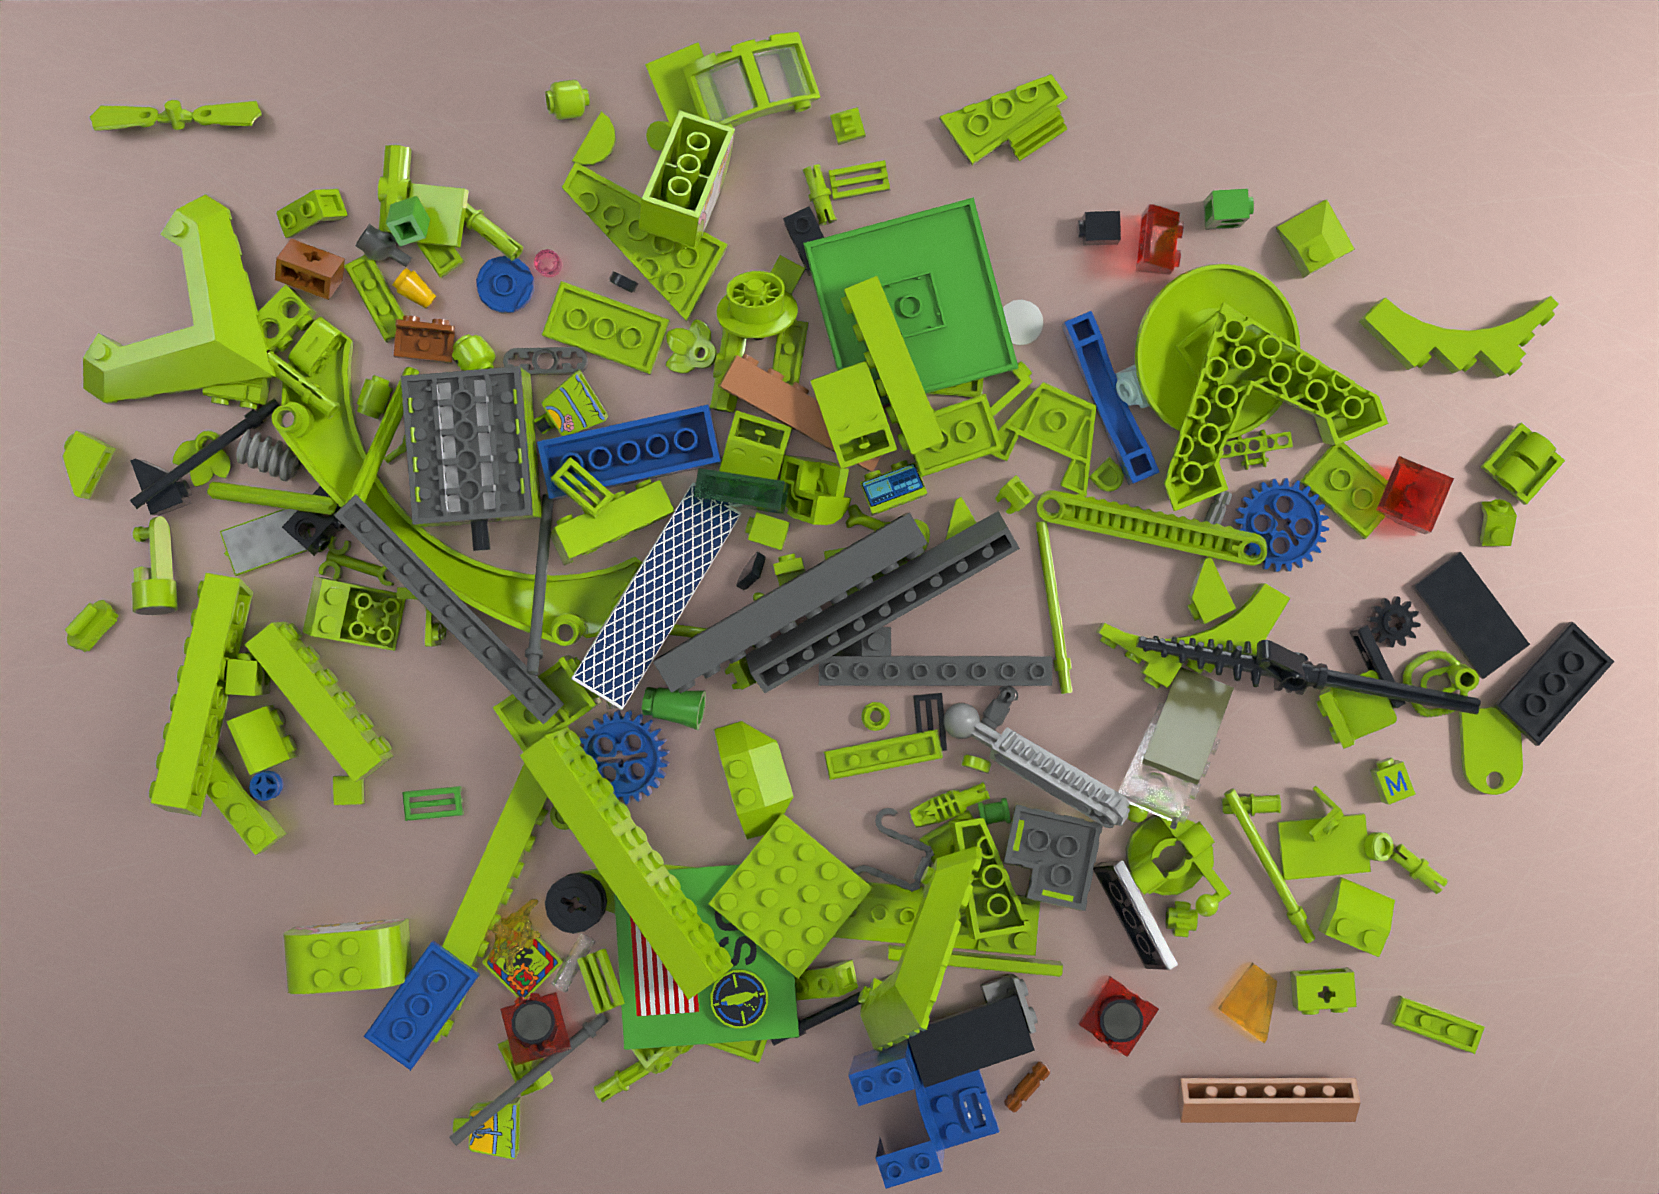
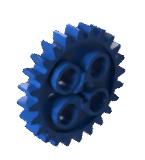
M1276 478L1271 479L1270 488L1266 483L1261 482L1259 483L1260 492L1251 488L1249 492L1252 498H1241L1242 502L1246 505L1245 508H1236V511L1242 515L1241 518L1233 520V523L1241 525V529L1238 530L1258 534L1267 543V556L1262 564V569L1267 570L1271 564H1273L1274 572H1279L1282 564L1286 572L1292 570V563L1297 568H1302V559L1308 562L1313 561L1310 554L1311 551L1321 553L1320 548L1316 545L1317 542L1325 543L1327 541L1324 537L1320 536L1321 532L1329 531L1328 527L1322 526V521L1327 520L1329 516L1320 515L1319 512L1325 508V504H1315L1319 497L1318 494L1308 496L1310 486L1299 490L1300 481L1298 480L1291 487L1289 486L1288 478L1282 479L1280 486ZM1280 497H1285L1289 502V509L1285 513L1280 512L1276 505ZM1264 505H1268L1270 507V510L1275 516V518H1273L1272 515L1266 512V510L1264 509ZM1258 515L1263 516L1267 521V527L1264 531H1258L1254 526V520ZM1276 519L1286 521L1284 529L1298 541L1297 546L1292 543L1291 538L1284 530H1276L1278 526ZM1299 519L1304 520L1308 525L1307 532L1304 535L1298 534L1295 530V524ZM1278 537L1284 540L1286 546L1281 554L1276 553L1272 545L1273 541ZM1249 543L1246 545L1247 549L1244 552L1247 555L1253 553L1255 556L1260 553L1261 548L1256 543Z
M616 710L613 719L608 712L603 714V722L598 718L594 719L593 725L595 728L587 726L584 729L589 737L581 736L579 739L584 744L582 748L585 753L595 760L597 770L601 776L607 779L613 786V793L617 799L620 800L623 797L625 804H629L632 795L639 802L642 799V792L646 796H650L652 794L650 786L658 788L661 785L657 778H664L667 774L660 768L667 767L670 763L663 760L662 757L669 754L670 751L661 749V745L667 741V739L657 738L661 729L658 728L653 731L650 729L653 720L644 724L642 723L643 714H639L635 719H632L631 710L627 711L624 717H622L620 710ZM631 734L640 738V748H634L630 745L629 736ZM603 737L612 741V751H606L602 748L601 739ZM621 751L624 756L643 752L647 753V757H631L624 763L621 758L603 762L598 761V757H615ZM634 763H639L644 767V776L640 777L633 773L632 765ZM605 766H611L615 769V779L606 777L604 773Z

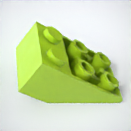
M866 361L810 380L841 469L897 450Z
M736 410L713 495L768 512L793 428Z
M314 576L303 633L319 638L395 651L406 599H397V592Z

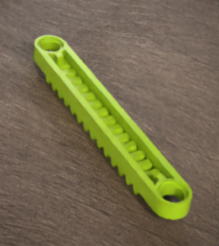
M1055 490L1044 492L1040 495L1037 502L1039 517L1055 524L1245 565H1258L1267 556V543L1262 536L1237 530L1231 526L1223 527L1218 523L1213 525L1208 521L1200 522L1195 518L1190 520L1185 516L1176 517L1172 513L1167 515L1162 511L1153 512L1151 509L1144 510L1139 506L1130 507L1128 504L1120 505L1116 501L1107 502L1105 499L1097 500L1093 496L1085 497L1083 494L1074 495ZM1049 499L1055 500L1060 508L1054 513L1047 512L1043 506L1044 502ZM1249 543H1256L1260 546L1261 551L1258 555L1249 556L1244 552V547Z

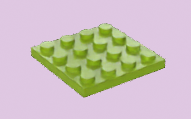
M782 813L709 902V905L799 979L873 887Z

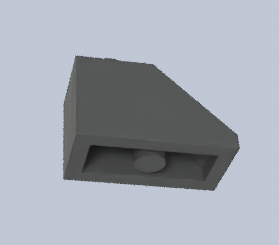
M881 627L835 653L833 656H891V627Z

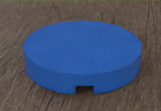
M506 256L492 258L481 267L476 279L477 291L481 301L491 310L502 314L514 313L523 309L531 300L535 290L534 277L529 267L518 258H515L514 261H511Z

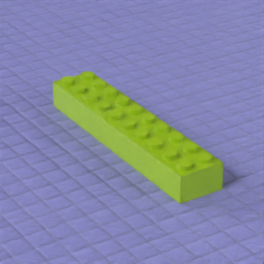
M566 727L544 736L519 756L687 999H691L733 967L729 953L725 948L719 946L714 938V932L707 923H703L697 914L695 904L685 897L680 889L681 886L677 878L669 874L664 866L661 855L651 848L647 842L645 832L639 826H636L631 819L627 806L619 802L613 793L614 789L611 783L601 776L597 770L595 760L586 754L581 747V741L577 734Z

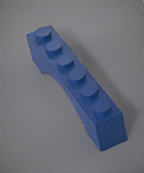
M1092 311L1065 321L1061 327L1091 398L1096 405V410L1128 485L1160 473L1150 447L1142 435L1128 404L1117 393L1116 383L1118 380Z

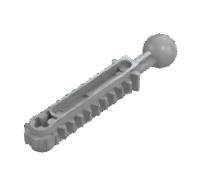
M956 703L947 709L943 717V724L946 731L952 737L958 739L975 738L991 748L990 759L1106 828H1113L1114 825L1122 826L1128 818V813L1130 812V809L1127 808L1129 801L1121 793L1104 785L1008 727L1002 734L996 732L980 722L978 712L972 705Z

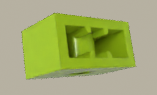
M1348 967L1290 971L1292 1003L1302 1014H1319L1321 1009H1330L1333 1013L1348 1012V1008L1357 1007L1355 974ZM1323 986L1329 989V992H1325L1322 998L1318 992H1322Z

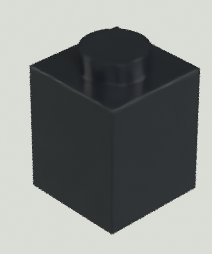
M1120 211L1085 212L1082 220H1078L1077 224L1078 238H1083V246L1118 245L1121 241Z

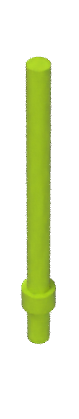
M1047 521L1036 522V530L1056 660H1053L1054 670L1058 671L1061 694L1072 693L1069 672L1072 666L1071 659L1067 658Z
M1235 789L1226 791L1224 795L1288 911L1286 914L1292 925H1296L1305 943L1314 941L1315 936L1306 921L1307 915L1302 906L1297 905Z

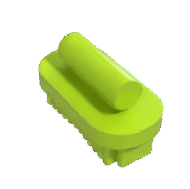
M98 600L94 604L88 603L65 628V631L68 633V645L83 652L90 651L95 643L98 642L97 640H100L102 635L117 622L118 614L104 600Z

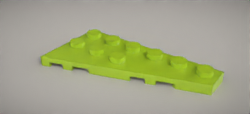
M575 162L562 185L563 190L687 322L727 250L728 244L704 232L699 245L695 249L639 230L642 198Z

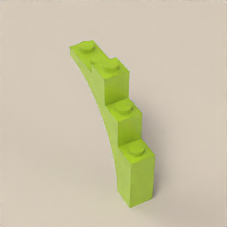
M1549 296L1538 302L1524 315L1509 323L1488 329L1468 331L1445 329L1422 322L1403 312L1385 297L1379 300L1358 322L1407 370L1415 366L1421 368L1432 357L1429 354L1431 352L1452 374L1461 370L1466 372L1476 363L1477 359L1474 357L1476 356L1497 377L1506 374L1511 376L1522 366L1523 363L1520 360L1526 355L1518 345L1521 347L1525 346L1535 336L1532 331L1539 324L1544 326L1555 316L1553 310L1559 303L1552 296Z
M1260 583L1247 602L1230 617L1207 630L1190 636L1177 637V641L1183 640L1185 644H1189L1190 638H1195L1196 645L1199 642H1203L1204 646L1207 647L1208 640L1213 639L1215 647L1218 644H1222L1223 649H1225L1227 640L1233 642V649L1237 646L1244 648L1245 642L1250 641L1252 654H1257V643L1261 640H1266L1290 598L1268 584ZM1101 623L1096 633L1102 636L1099 640L1100 642L1112 649H1115L1118 645L1127 651L1124 656L1137 664L1144 661L1145 663L1140 670V673L1145 675L1143 681L1156 689H1159L1161 685L1168 688L1182 666L1178 656L1169 655L1163 658L1160 652L1152 650L1145 652L1143 648L1136 647L1137 635L1125 633L1106 623ZM1187 659L1188 663L1186 666L1199 674H1202L1203 670L1212 673L1215 665L1205 663L1203 669H1198L1197 661Z

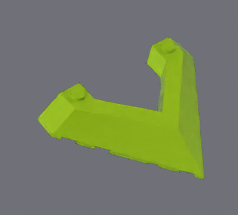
M205 194L176 209L160 234L182 248L194 326L124 346L98 333L83 356V389L102 402L110 404L124 399H142L154 397V395L162 393L173 394L215 387L218 384L229 385L248 382L249 379L276 377L274 368L270 365L267 355L268 346L263 328L258 322L257 317L259 314L248 274L244 271L241 261L242 253L238 238L234 234L230 220H232L230 209Z
M1222 302L1164 481L1173 511H1178L1229 490L1219 461L1224 451L1222 450L1229 434H1232L1240 417V410L1246 396H1249L1252 388L1314 416L1323 443L1335 446L1389 424L1380 397L1356 384L1355 381L1337 370H1333L1323 364L1319 359L1281 336H1277L1250 317H1246L1236 311L1232 306Z
M975 846L937 858L932 868L928 866L925 869L921 879V883L924 884L923 897L896 971L885 981L873 978L869 987H863L858 998V1002L861 1003L860 1016L874 1050L881 1052L883 1048L887 1049L893 1043L898 1044L908 1039L909 1036L912 1037L919 1034L920 1030H927L930 1021L929 1015L936 1002L961 926V922H959L961 913L959 910L960 908L964 910L968 905L973 889L971 884L974 874L971 873L972 870L975 872L979 871L982 862V848Z

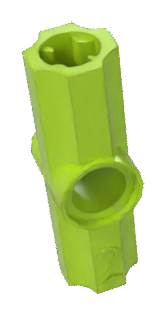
M385 145L383 177L381 176L378 182V200L381 202L378 230L390 234L392 233L386 224L390 205L410 197L412 183L411 179H409L412 152L410 147Z
M724 328L720 352L717 353L713 372L715 381L710 409L735 413L738 398L719 388L718 385L734 356L742 357L745 354L747 338L731 334Z

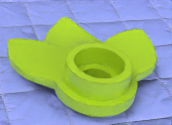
M695 319L689 330L675 328L667 332V343L674 352L666 362V366L670 370L686 374L695 367L705 369L715 362L717 351L711 343L710 328L704 322ZM701 349H705L704 357L698 358V352Z
M203 431L197 435L195 440L183 442L175 451L173 464L180 465L203 449L207 441H214L220 435L213 431ZM222 449L190 472L193 485L198 487L208 483L214 474L221 478H226L231 467L229 456Z

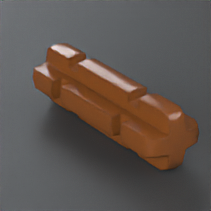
M1037 1062L1032 1068L1033 1072L1031 1074L1028 1073L1014 1088V1093H1010L1004 1100L1005 1106L1010 1111L1017 1112L1022 1106V1101L1026 1102L1041 1085L1040 1081H1044L1050 1075V1070L1044 1063Z

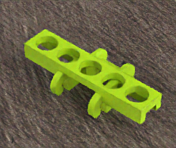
M1263 429L1260 430V436L1242 439L1240 435L1236 437V440L1226 441L1225 446L1229 445L1231 452L1223 454L1221 459L1242 456L1241 466H1244L1245 470H1248L1250 465L1262 464L1263 467H1266L1269 458H1266L1265 452L1293 447L1291 431L1266 435ZM1286 436L1288 443L1279 445L1277 442L1278 437ZM1267 439L1273 440V447H1268ZM1251 440L1259 442L1258 450L1253 451L1249 448ZM1235 444H1237L1238 452L1234 449ZM1260 453L1261 458L1248 459L1247 454Z

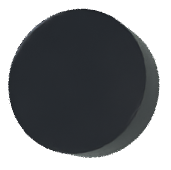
M612 271L608 279L609 282L631 293L635 292L639 284L615 271Z

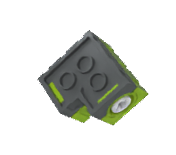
M1016 804L1003 864L1031 870L1025 899L1086 911L1087 896L1090 891L1094 872L1093 867L1096 862L1100 843L1099 837L1103 826L1095 821L1090 822L1077 817L1058 815L1054 812L1036 808L1031 809Z

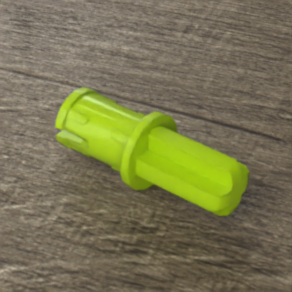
M1250 793L1249 796L1239 797L1247 813H1250L1251 816H1255V813H1281V798L1279 794L1254 796L1253 793ZM1226 797L1222 799L1223 813L1235 814Z
M640 1061L623 1071L616 1070L613 1076L594 1086L595 1094L604 1103L623 1090L628 1091L629 1085L646 1076L650 1071L646 1070Z

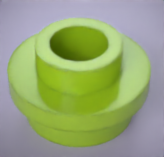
M880 702L869 703L862 711V722L866 728L872 731L882 730L890 721V712ZM873 711L881 713V719L877 722L872 721L870 718V714Z

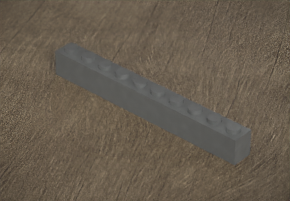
M997 511L828 607L812 618L800 623L788 632L777 636L764 646L749 652L745 657L750 673L762 691L767 693L1020 548L1000 512Z

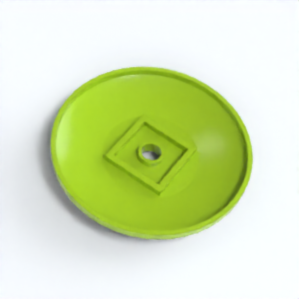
M1210 264L1189 270L1169 282L1156 295L1142 318L1135 345V367L1138 382L1146 401L1156 415L1179 432L1181 431L1222 302L1227 303L1236 311L1246 317H1250L1277 336H1281L1300 348L1297 321L1287 299L1270 280L1251 269L1230 264ZM1252 388L1249 396H1246L1240 410V417L1232 434H1229L1228 439L1246 434L1259 427L1278 410L1283 402Z

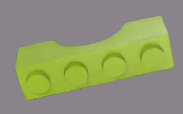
M217 746L206 794L255 855L265 852L287 833L268 810L258 805L247 794L235 776L234 766Z

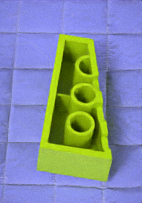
M647 479L635 485L636 491L627 495L625 491L614 494V499L606 505L595 519L582 509L584 514L573 518L572 514L557 520L558 526L553 528L551 540L563 565L572 563L573 558L580 554L583 556L593 553L607 542L609 544L614 543L629 535V532L633 530L634 532L639 531L672 515L675 510L661 481L658 480L652 483L651 479Z
M984 818L951 822L950 827L955 853L975 846L982 848V862L978 872L972 870L971 874H974L971 886H973L968 905L965 908L969 937L978 940L1032 930Z

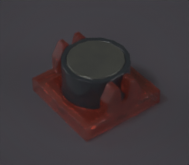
M1109 976L1078 1024L1092 1033L1098 1041L1106 1043L1110 1049L1117 1050L1128 1057L1159 1008L1112 976Z
M556 992L540 996L539 993H531L529 999H524L521 996L514 1001V1005L500 1009L515 1066L572 1049Z

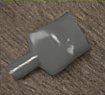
M371 224L367 226L355 247L365 253L368 259L374 261H383L390 257L407 267L412 258L396 248L397 241L392 234L380 231Z

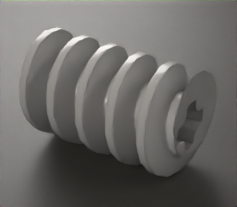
M250 429L244 433L237 447L236 458L238 463H247L248 467L253 469L258 467L262 473L269 471L270 476H279L285 482L297 474L301 461L296 455H293V451L289 446L283 451V442L280 440L273 447L271 446L272 437L270 436L264 442H261L260 432H257L253 438L250 437Z

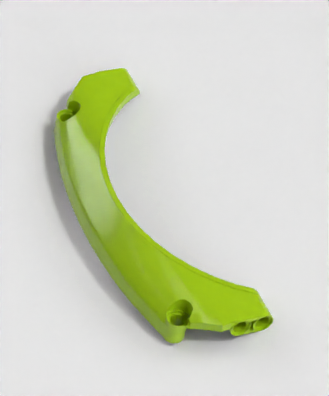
M319 317L311 324L290 352L288 365L311 383L319 384L322 387L321 391L335 402H338L340 408L332 418L328 419L313 405L305 404L299 394L282 382V406L274 410L272 423L308 472L329 496L342 507L346 503L365 460L367 451L357 424L352 399L351 362L353 341L323 317ZM291 412L294 416V422L291 426L285 427L283 417L286 413ZM377 473L365 504L462 601L506 624L530 633L535 574L505 570L477 561L451 548L430 534L422 526L413 525L412 517L392 496ZM634 556L606 569L581 574L547 575L541 638L561 646H569L575 644L582 636L586 639L597 637L600 629L642 564V561ZM565 624L570 625L574 631L573 637L569 641L563 640L559 635L560 628Z

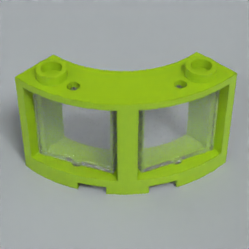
M799 32L774 34L768 37L769 40L764 39L758 42L752 39L731 46L732 51L721 52L717 55L713 52L682 67L699 117L733 128L769 114L787 110H795L798 113L811 108V103L821 97Z

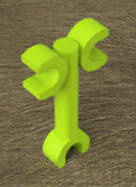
M331 537L326 561L320 565L318 570L320 575H325L327 568L332 566L335 569L333 579L339 580L342 577L343 570L341 566L378 577L380 583L385 586L394 585V582L388 581L385 577V573L388 571L385 566L381 567L344 555L350 550L351 541L345 540L344 546L341 549H337L335 546L337 537Z

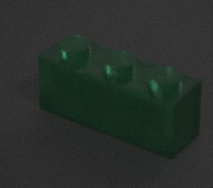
M698 468L694 498L702 502L784 514L789 485L785 481Z

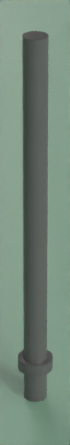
M548 494L542 496L529 648L525 650V657L528 658L526 673L529 675L538 674L539 660L543 658L541 637L554 500L549 499Z
M600 1013L591 1022L582 1024L583 1028L449 1136L455 1146L466 1139L590 1036L593 1039L597 1035L595 1032L609 1022L603 1013Z

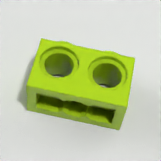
M286 284L258 311L259 316L257 317L259 325L263 328L268 349L275 353L279 350L281 352L286 350L294 341L292 337L299 330H306L313 323L314 319L312 317L317 313L293 288ZM293 304H298L299 312L297 316L289 318V307ZM273 324H277L278 334L274 338H269L267 334L268 328Z
M238 653L237 658L228 659L225 694L244 696L270 694L271 677L252 653Z

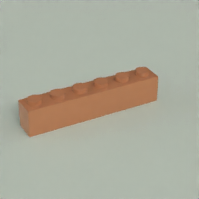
M743 354L742 357L734 356L718 385L719 388L835 452L818 401L808 396L810 390L794 382L793 386L782 381L784 375L771 368L767 372L757 367L759 361L747 354ZM881 456L856 465L873 472Z
M1181 1078L1177 1097L1180 1123L1356 1122L1361 1104L1356 1078Z

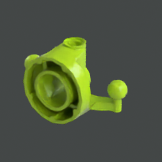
M1155 791L1142 801H1130L1127 807L1130 809L1127 819L1139 824L1131 832L1127 842L1126 863L1137 887L1144 895L1153 892L1162 896L1179 895L1193 888L1204 876L1216 893L1199 896L1195 906L1201 916H1213L1218 910V903L1231 894L1212 869L1214 866L1212 844L1215 843L1214 839L1200 822L1195 824L1186 818L1171 814ZM1152 806L1157 814L1145 819L1148 815V809ZM1179 841L1185 848V857L1183 856L1182 862L1177 868L1165 870L1161 873L1152 860L1155 857L1158 859L1165 847L1175 846V842Z

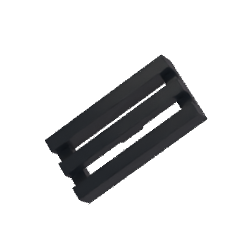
M942 693L913 695L916 733L922 732L920 701L924 700L928 731L934 730L931 700L937 699L940 743L942 751H947L946 730L943 724L944 708Z

